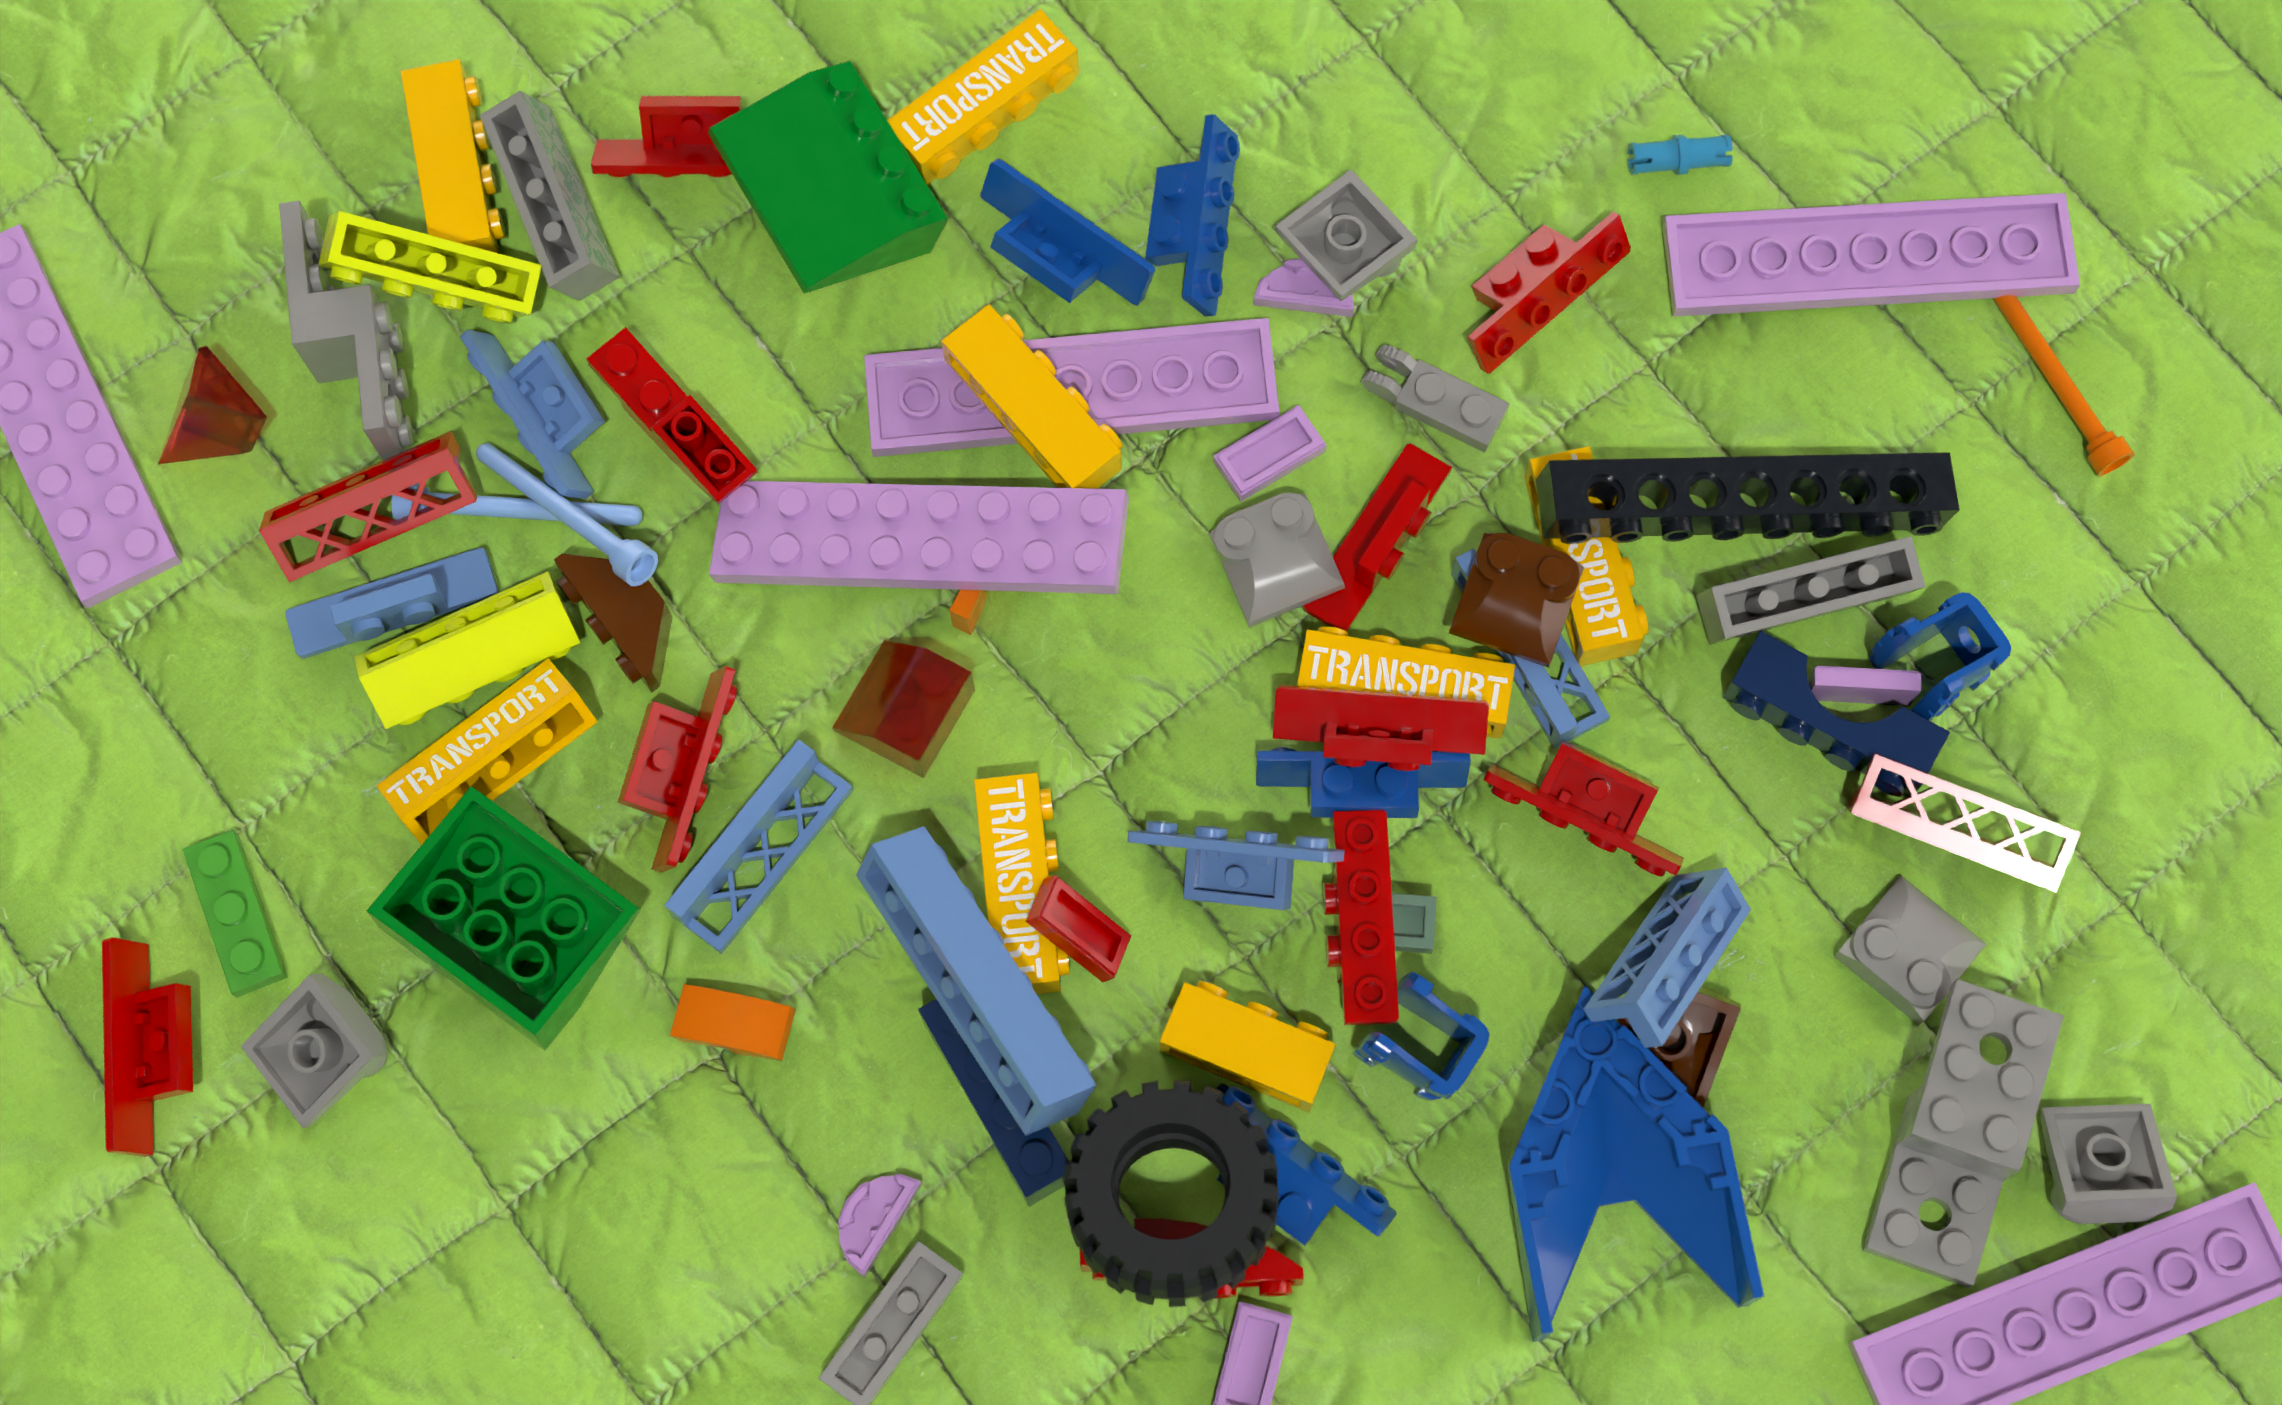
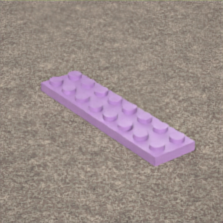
M2066 193L1665 216L1662 224L1673 317L1988 299L2004 295L2023 297L2075 294L2080 286Z
M20 224L1 232L0 427L79 599L87 608H90L181 564L182 561L27 232Z
M1269 318L1023 340L1033 353L1040 350L1049 358L1057 371L1054 377L1066 390L1072 386L1082 395L1090 409L1087 414L1098 426L1103 423L1107 424L1116 435L1268 421L1279 417ZM943 348L864 355L873 457L1018 444L946 363Z
M747 481L720 504L709 575L715 583L1118 594L1129 496L1126 489Z
M2254 1182L1852 1341L1848 1345L1874 1405H2009L2282 1296V1237Z

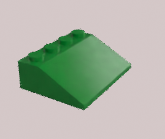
M851 61L808 72L715 124L708 131V135L804 294L931 253L948 220Z
M471 786L366 911L381 930L545 1051L579 1010L637 917L640 909Z

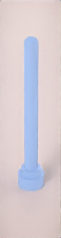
M483 443L477 448L476 456L479 461L609 556V562L612 565L614 574L630 586L642 585L653 575L658 564V555L640 540H621L492 444Z
M419 483L408 488L417 491ZM425 487L423 490L424 494L442 500L456 495L430 492L429 487ZM392 495L393 519L398 520L408 516L413 501ZM477 495L476 502L449 513L560 521L532 499ZM571 502L599 524L636 526L643 518V513L637 506ZM419 504L416 512L428 506Z

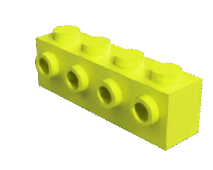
M342 211L329 216L318 266L332 269L330 278L356 285H361L362 278L382 282L381 291L406 298H412L413 291L433 296L431 303L433 305L462 311L463 304L482 308L481 317L506 324H511L513 317L519 318L531 315L542 266Z
M547 571L354 656L358 677L385 729H388L397 724H412L421 719L428 710L446 702L455 704L464 701L476 689L491 682L509 681L518 676L523 668L548 658L550 661L556 660L567 654L571 647L580 643L570 615Z

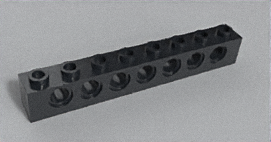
M1950 452L1549 460L1536 479L1543 539L1560 538L1561 542L1565 544H1579L1598 537H1611L1612 541L1617 543L1633 542L1641 539L1643 536H1662V539L1668 542L1683 541L1691 538L1693 535H1712L1713 539L1721 541L1736 539L1743 534H1762L1766 539H1781L1793 533L1812 532V535L1816 538H1829L1850 531H1862L1863 536L1877 537L1886 535L1893 530H1911L1913 535L1925 536L1941 531L1943 526L1960 510ZM1890 491L1897 493L1904 503L1895 500ZM1840 492L1848 494L1855 504L1847 502ZM1790 493L1799 495L1804 500L1806 506L1797 503ZM1740 494L1751 497L1756 507L1745 503ZM1690 495L1700 497L1707 508L1696 505ZM1639 496L1651 499L1657 509L1645 506ZM1588 497H1595L1601 500L1607 510L1595 508L1590 503Z

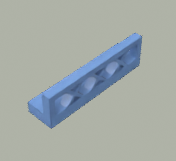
M1474 548L1457 556L1454 561L1451 575L1462 593L1476 557ZM1562 634L1554 652L1563 664L1559 681L1551 679L1542 665L1496 650L1498 655L1504 659V663L1515 664L1513 680L1554 749L1560 747L1563 740L1569 742L1609 721V713ZM1567 673L1575 685L1565 683ZM1562 692L1583 698L1592 715L1576 722L1561 696Z
M798 739L664 906L672 918L722 955L853 791L852 785L820 763L816 752ZM814 774L835 789L824 805L802 808L800 791ZM795 800V809L785 810ZM814 816L813 819L809 822V824L805 827L804 818ZM797 819L799 836L793 844L788 847L769 849L768 831L776 821ZM761 840L762 850L752 852ZM781 857L772 869L771 858ZM764 860L765 878L757 888L736 890L735 872L743 862ZM728 881L729 892L719 893ZM748 898L739 910L738 900ZM730 901L732 920L719 936H716L697 921L709 904Z
M1727 867L1673 877L1585 1006L1584 1011L1591 1022L1627 1018L1644 1048L1663 1046L1751 910ZM1624 993H1626V995L1624 996V998H1618L1619 996H1621V995H1623Z

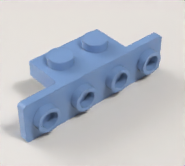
M467 329L460 338L469 351L467 354L469 362L479 373L485 376L494 391L492 393L493 400L503 412L510 416L519 430L517 436L520 443L526 450L535 455L544 470L543 478L546 484L561 496L587 499L594 491L570 453L605 421L556 344L542 340L514 366L494 335Z
M477 548L290 608L285 614L296 653L300 658L305 659L358 641L371 640L381 636L383 633L407 625L424 623L435 616L475 604L499 593L487 552L484 548Z
M1146 821V830L1128 831L1127 842L1187 848L1183 899L1287 910L1291 909L1294 860L1323 863L1344 861L1345 850L1328 848L1329 839L1322 837L1296 836V845L1277 843L1278 833L1245 831V840L1227 838L1228 828L1196 826L1195 834L1177 833L1178 823L1164 821Z

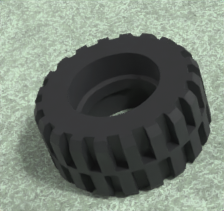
M1174 1080V1089L1159 1090L1158 1081L1141 1084L1142 1094L1130 1097L1129 1093L1124 1090L1111 1097L1112 1108L1107 1112L1097 1108L1087 1119V1132L1085 1134H1077L1070 1147L1072 1159L1069 1164H1065L1063 1178L1065 1187L1064 1201L1070 1230L1076 1247H1080L1083 1252L1084 1261L1095 1274L1100 1272L1104 1275L1107 1285L1120 1294L1126 1289L1135 1293L1136 1301L1153 1305L1154 1299L1158 1298L1167 1299L1169 1307L1186 1306L1185 1299L1200 1296L1203 1303L1217 1298V1289L1228 1284L1232 1289L1245 1279V1270L1250 1265L1257 1266L1266 1253L1267 1240L1269 1237H1273L1277 1222L1279 1187L1275 1156L1269 1152L1268 1138L1261 1126H1253L1249 1122V1112L1237 1101L1230 1106L1224 1103L1221 1091L1206 1086L1203 1094L1194 1092L1191 1089V1081ZM1170 1148L1189 1150L1208 1159L1217 1167L1221 1174L1225 1187V1198L1219 1216L1203 1231L1182 1239H1158L1136 1230L1128 1223L1120 1207L1119 1188L1122 1177L1137 1160L1149 1153Z

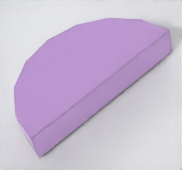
M1302 259L1285 261L1283 266L1272 270L1267 277H1263L1259 282L1253 305L1348 317H1353L1354 313L1353 295L1351 294L1340 301Z
M902 1174L882 1176L861 1184L845 1201L838 1220L839 1243L847 1262L864 1278L923 1185L921 1181Z

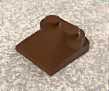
M1484 533L1449 634L1549 668L1584 567L1564 552L1508 533Z
M1701 986L1663 1046L1648 1047V1049L1704 1108L1740 1013L1741 1004L1714 990ZM1627 1018L1617 1019L1621 1026L1625 1025L1638 1038Z

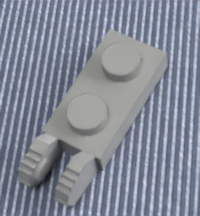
M1386 344L1382 347L1380 346L1375 355L1378 362L1408 379L1402 388L1395 380L1370 370V372L1365 373L1361 380L1364 388L1394 404V409L1485 453L1502 423L1510 403L1420 359L1416 362L1408 353Z

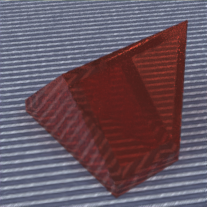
M208 346L198 348L191 364L158 464L251 452L267 419L265 413Z

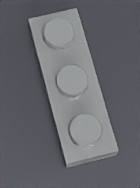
M918 1241L819 1379L852 1404L871 1405L963 1278V1273Z

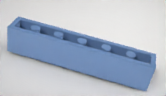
M925 826L871 844L856 874L857 878L1025 1136L1078 1114L1096 1087L1088 1066L1082 1059L1078 1058L1062 1034L1058 1021L1048 1013L1034 992L1030 979L1024 972L1020 971L1005 948L1002 937L991 927L977 906L972 892L963 885L949 864L942 847L935 843Z

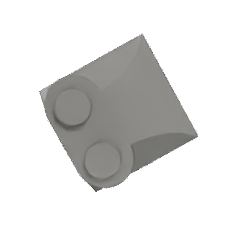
M1349 170L1275 225L1274 230L1340 301L1375 278L1385 277L1394 273L1399 268L1402 258L1416 248L1418 240L1352 170Z
M1282 493L1225 517L1209 533L1249 628L1345 588L1342 577L1315 518L1312 505L1307 500L1305 494Z
M1900 876L1834 957L1916 1024L1920 1025L1946 997L1952 983L1961 977L1985 947L1986 943L1904 877Z
M322 973L308 975L241 1046L302 1128H309L362 1078L371 1077L382 1069L387 1057V1045L382 1033L350 992Z
M2151 1104L2045 1107L2041 1109L2040 1118L2054 1181L2050 1198L2054 1209L2060 1216L2078 1224L2143 1222L2173 1208L2177 1195Z

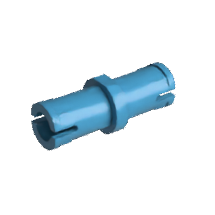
M1729 134L1706 138H1687L1684 135H1673L1671 140L1629 143L1627 154H1633L1634 158H1627L1628 169L1631 175L1671 170L1677 175L1687 174L1689 169L1730 167L1733 156L1726 155V152L1733 151L1732 141Z

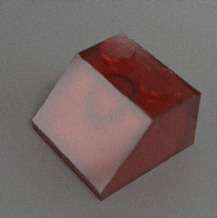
M884 640L832 729L924 778L975 692L972 672L927 648Z

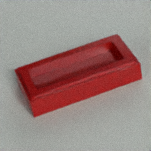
M1057 875L1043 879L1026 919V923L1102 983L1115 979L1131 935Z

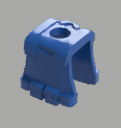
M1962 592L1948 598L1940 605L1938 612L1920 622L1916 618L1911 617L1889 630L1871 650L1873 654L1870 656V662L1875 669H1884L1940 633L1943 635L1965 667L1942 679L1911 710L1929 721L1935 716H1940L1960 696V692L1968 687L1972 691L1977 689L1988 679L1990 671L1999 668L2010 656L2011 645L2009 640L1985 607L1970 593ZM1968 628H1970L1976 634L1980 642V646H1978L1973 641L1969 634Z
M1410 972L1403 976L1397 984L1398 1004L1429 1022L1459 1043L1440 1074L1434 1073L1394 1041L1379 1032H1371L1363 1036L1352 1054L1370 1067L1381 1064L1415 1086L1416 1090L1413 1094L1426 1101L1437 1100L1442 1097L1449 1099L1462 1086L1488 1045L1490 1034L1488 1028L1479 1019L1467 1013L1461 1016L1431 993L1434 984L1421 975Z

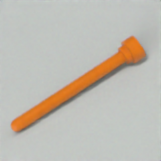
M2014 295L1992 298L2089 442L2086 446L2090 454L2087 460L2096 474L2101 477L2129 462L2135 454L2124 437H2117L2113 431H2106L2018 298Z

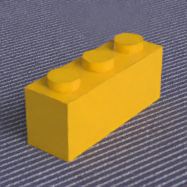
M1199 981L1197 986H1193L1184 982L1159 1041L1160 1052L1310 1113L1336 1046L1335 1043L1327 1040L1329 1034L1321 1028L1305 1022H1298L1297 1027L1276 1020L1278 1013L1260 1003L1249 1001L1247 1007L1227 1000L1228 992L1211 983Z

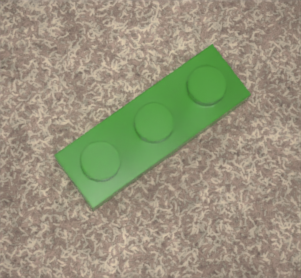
M232 829L182 849L231 994L235 997H240L288 978L239 834Z

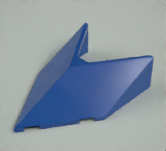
M1584 986L1508 1166L1532 1342L1544 1341L1553 1333L1552 1320L1598 1208L1602 1206L1634 1201L1738 1308L1750 1306L1764 1297L1728 1129L1713 1114L1710 1116L1686 1091L1687 1088L1648 1048H1644L1641 1041L1625 1025L1621 1026L1615 1019L1590 1021L1584 1008L1594 994L1586 986Z

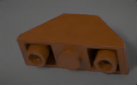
M561 554L556 557L554 562L562 576L555 582L573 606L582 601L592 615L585 619V621L599 641L604 645L612 640L622 654L615 658V661L631 683L635 684L641 679L651 693L654 692L661 685L672 623L671 613L663 598L649 580L639 586L627 584L614 574L609 559Z

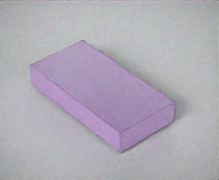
M1298 405L1213 455V463L1237 499L1242 502L1326 452L1327 445Z
M1817 666L1808 677L1809 686L1818 701L1910 706L1921 692V673H1918V671Z
M1239 1302L1213 1405H1271L1293 1318L1292 1315Z

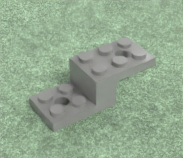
M300 201L279 203L292 345L318 384L358 378L363 431L382 460L406 451V446L414 444V437L410 418L408 415L403 416L402 399L409 398V388L404 369H398L397 353L404 352V339L399 322L392 323L388 303L386 301H379L370 284L335 289L334 285L329 286L328 270L332 269L318 266L324 240L322 239L317 218L310 219Z
M1959 979L1952 983L1923 1084L1907 1097L1862 1249L1863 1251L1967 1288L1974 1285L2003 1181L2021 1170L2064 1015ZM1992 1036L1998 1038L2005 1045L2007 1055L2003 1064L1993 1065L1982 1058L1979 1044L1983 1037ZM1934 1201L1945 1210L1947 1216L1946 1224L1942 1230L1933 1231L1921 1223L1919 1208L1923 1202Z

